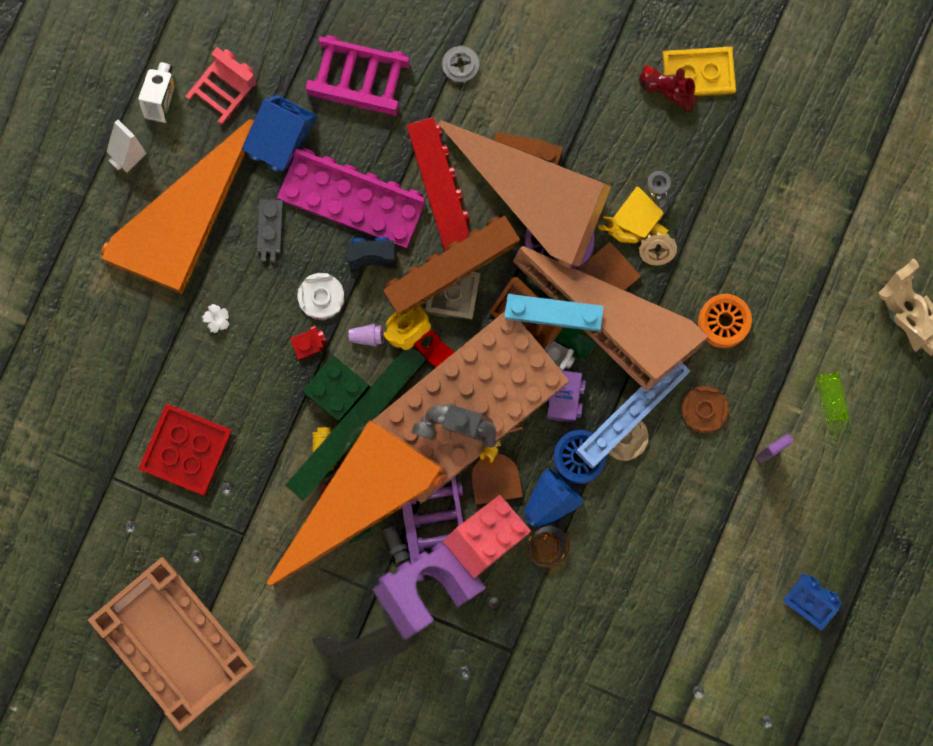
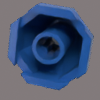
M551 468L541 475L524 510L527 515L525 517L526 521L534 528L537 525L542 527L574 511L584 502L579 493L572 486L569 487L565 483L566 480Z

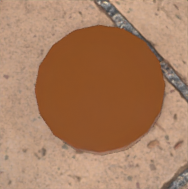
M698 386L689 391L681 405V415L685 424L693 431L699 433H711L719 429L726 421L729 413L726 398L718 389L710 386Z

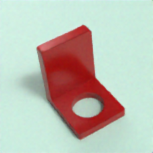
M431 328L414 343V346L426 360L436 368L455 353L440 340ZM431 336V343L426 347H422L421 342L423 338Z

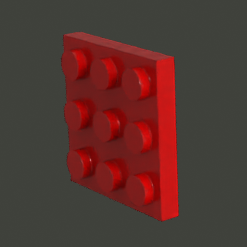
M166 403L138 469L205 496L233 430Z

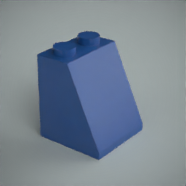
M279 95L266 98L261 104L242 150L247 152V155L254 160L267 162L268 167L275 171L286 170L290 168L293 161L295 148L300 150L318 115Z

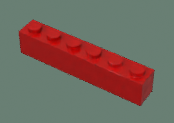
M434 117L407 124V131L443 249L446 252V247L455 241L460 243L467 239L466 235L469 233L467 224L470 223L467 210L462 211L460 202H463L460 188L455 189L453 180H457L453 166H448L446 160L450 158L447 145H442L440 137L443 136L442 128L439 123L435 124Z

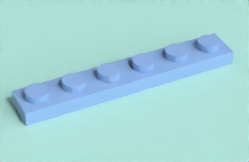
M682 363L648 392L641 386L576 450V453L593 469L690 370Z

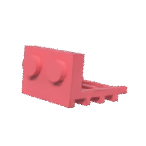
M217 47L211 54L214 62L185 97L190 100L196 94L222 114L218 120L222 125L226 119L230 118L235 108L239 107V103L244 97L248 96V92L257 85V82L253 75L254 71L247 64L243 63L240 65L235 61L236 57L226 49L222 51ZM212 73L240 93L239 96L233 99L211 82L208 77ZM204 83L231 104L230 107L225 110L200 91L199 88Z

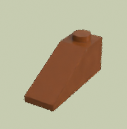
M496 132L494 138L496 142L559 166L563 147L541 140Z

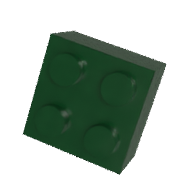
M332 355L302 392L339 423L370 388V385Z

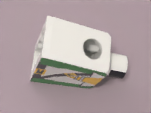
M160 63L158 70H148L138 98L145 119L167 122L175 91L171 74L173 67L167 63Z

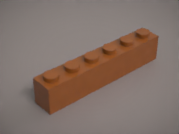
M498 216L492 218L486 223L487 227L480 231L479 229L471 231L466 235L467 239L460 243L458 241L451 243L446 247V252L441 255L436 253L426 259L427 263L421 267L414 266L406 272V276L400 280L395 278L385 285L386 288L383 289V292L398 317L400 318L519 245L520 239L505 216L500 219Z

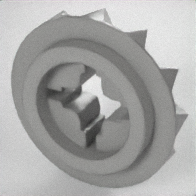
M456 46L444 55L442 67L446 76L454 82L465 83L473 79L478 72L479 59L472 49L465 46ZM458 56H460L463 63L468 64L464 66L463 73H461L459 67L454 66L458 64Z

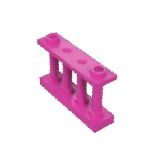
M319 36L320 48L325 49L317 79L307 81V95L397 116L399 104L393 96L401 67H410L409 57L398 51L389 53L342 42L334 36H326V38ZM334 51L347 54L340 84H337V86L328 85L326 82ZM356 56L370 59L363 87L359 92L350 90V87H348ZM378 62L392 64L385 94L381 97L374 96L371 92Z

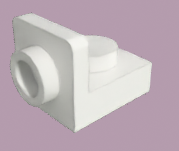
M554 341L546 351L561 371L565 369L570 370L576 359L572 356L574 353L573 349H567Z

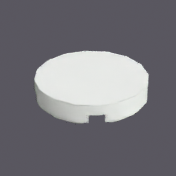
M316 273L308 276L300 285L297 299L300 308L307 316L317 320L332 318L341 310L345 294L341 283L336 278L327 273Z

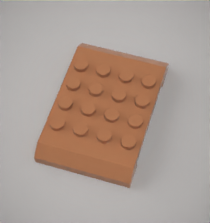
M164 557L156 561L88 619L100 636L105 638L162 707L166 716L179 731L187 727L255 668L248 656Z

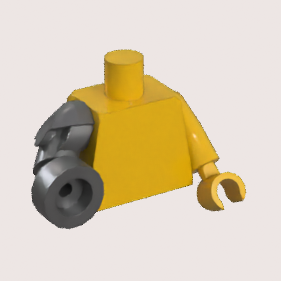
M663 171L653 172L647 181V188L651 193V199L637 186L613 218L603 217L607 221V226L599 224L598 228L602 231H608L611 236L622 243L642 242V240L647 239L649 234L654 236L658 232L661 235H666L669 230L658 222L667 212L670 203L667 193L671 186L669 175Z

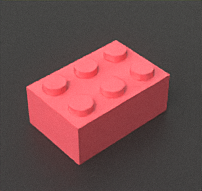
M499 495L458 526L443 543L471 576L476 578L516 546L531 530L503 497Z

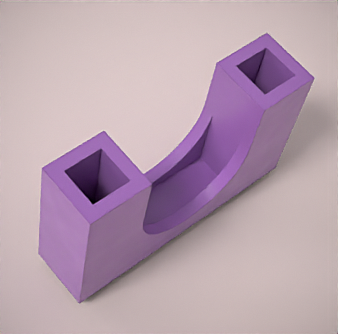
M443 541L431 548L432 553L427 554L425 551L414 558L415 563L412 565L406 562L396 569L398 573L395 575L389 572L378 580L380 584L373 589L405 640L434 621L417 595L416 579L418 575H429L439 580L457 607L486 589L478 576L473 578Z

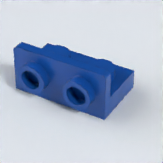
M802 573L797 583L783 599V602L821 631L838 612L841 601L836 593L831 590H825L820 586V582L815 577L807 576L805 573Z

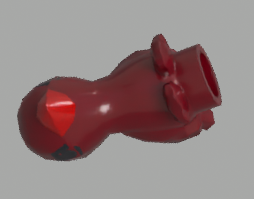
M648 65L643 67V71L638 78L643 90L651 93H663L671 102L683 106L684 110L688 113L693 109L697 97L694 95L695 83L692 78H685L684 69L679 68L676 70V74L664 75L659 70Z

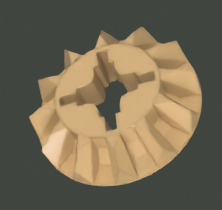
M658 232L657 235L651 236L649 234L646 240H642L639 253L642 260L650 265H663L675 257L677 245L675 239L670 238L668 234L661 235ZM660 244V251H658V254H656V245Z

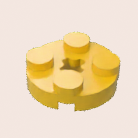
M420 306L400 318L395 312L385 324L387 331H384V337L392 346L408 350L412 348L414 343L423 334L430 330L429 317Z

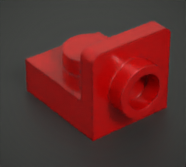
M315 326L311 327L309 331L290 338L299 361L325 351L323 344L327 343L323 331H317Z

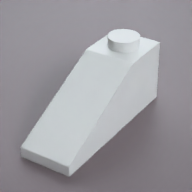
M117 120L114 123L106 152L111 157L108 161L117 170L122 168L127 173L147 153L135 135Z

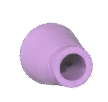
M375 323L349 329V342L377 347L378 344L384 343V328L382 325L378 326Z

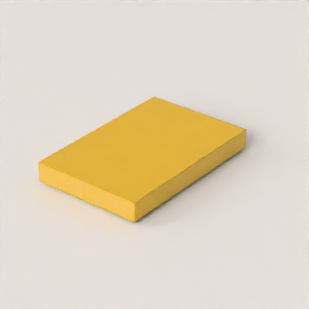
M732 47L663 51L664 75L676 74V70L679 68L684 69L685 78H692L694 80L695 96L735 94Z

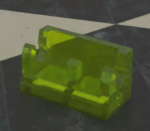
M839 371L828 375L826 373L818 375L815 380L825 423L849 420L850 417Z

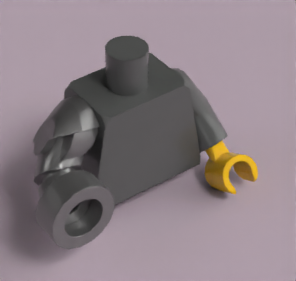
M452 404L432 406L425 413V417L413 425L411 431L412 434L434 441L437 433L434 425L436 423L442 424V429L484 442L485 447L480 454L482 460L487 456L492 463L498 453V449L495 447L496 427L492 423L493 420L480 413Z

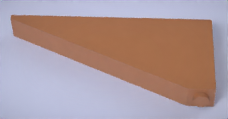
M440 120L439 125L547 252L551 256L558 258L557 263L571 268L572 264L580 267L611 186Z
M522 246L513 260L552 300L604 306L601 331H584L647 392L696 353L708 338L693 321L572 267L568 268L557 263L558 261Z

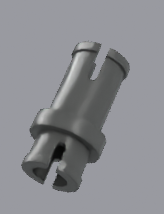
M396 525L384 529L382 533L391 549L389 553L391 556H394L396 564L409 560L410 556L406 551L408 547L406 544H403Z

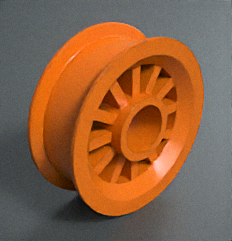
M720 294L710 298L704 304L698 317V327L708 336L706 341L719 348H730L739 344L750 331L752 316L747 304L739 297L731 294ZM731 306L735 308L733 312L730 311ZM727 316L731 324L729 326L721 325L719 317ZM717 330H719L718 335L714 334Z

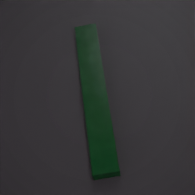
M413 346L408 350H402L289 479L285 486L299 499L304 501L359 438L368 422L378 416L423 364L426 358Z

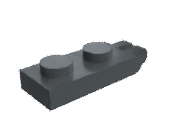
M259 199L257 253H261V262H267V253H271L270 261L271 263H276V254H281L283 200Z

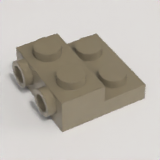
M473 272L424 302L422 308H426V314L472 321L480 273Z

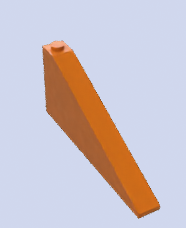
M249 119L116 232L110 238L109 243L106 242L102 248L101 255H103V261L183 295L244 157L245 151L242 148L254 120Z
M369 421L266 583L278 585L429 492L434 486L438 487L445 477L443 472L446 468L378 423Z

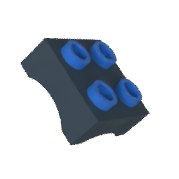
M387 237L375 238V241L355 238L351 240L352 242H346V258L350 270H359L367 265H381L388 269H396L394 240L389 241Z

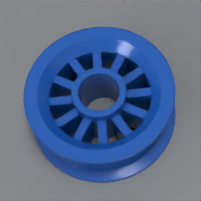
M575 430L565 434L558 441L553 460L557 472L565 480L575 484H585L596 479L604 469L607 455L590 472L586 462L577 463L573 458V454L583 444V440L586 441L593 433L585 430ZM575 440H579V447L576 446ZM571 443L573 449H571L567 445ZM565 449L571 454H563V450ZM562 458H570V460L563 463ZM572 463L573 465L568 470L565 466ZM575 467H577V474L572 472ZM581 467H583L585 474H581Z

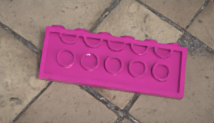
M295 148V156L277 196L278 200H283L284 203L375 238L387 237L389 241L394 240L395 246L407 250L426 204L422 193L412 189L409 192L401 189L399 184L388 181V183L382 182L378 176L371 173L361 174L357 168L345 164L343 167L336 164L337 161L330 157H317L313 151L307 148H302V150Z

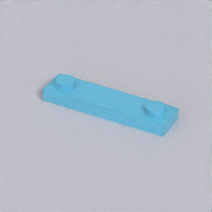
M508 294L505 319L600 332L604 306Z

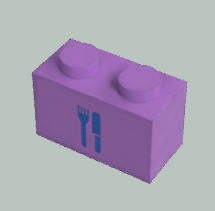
M562 371L570 382L549 399L547 419L575 423L576 417L581 418L582 403H578L579 394H584L586 380H581L582 373Z

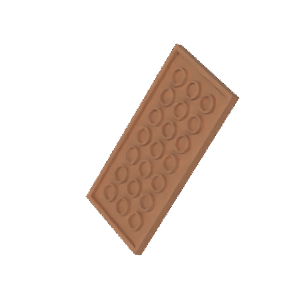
M504 311L372 421L378 423L446 468L443 472L445 477L438 487L434 486L432 490L417 498L420 503H423L475 461L485 447L484 442L442 429V424L437 423L434 425L437 431L434 441L412 434L413 425L425 417L428 409L434 405L452 404L480 413L493 420L492 423L496 427V442H498L570 381L521 321L506 320Z

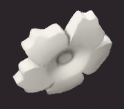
M214 304L208 306L209 311L205 312L202 318L204 323H209L207 327L210 329V332L216 333L218 330L227 329L229 326V322L226 320L229 318L228 311L225 308L220 310V306Z

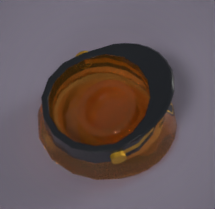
M548 524L537 527L529 536L527 552L530 559L538 566L545 568L554 567L560 564L568 554V536L558 526Z

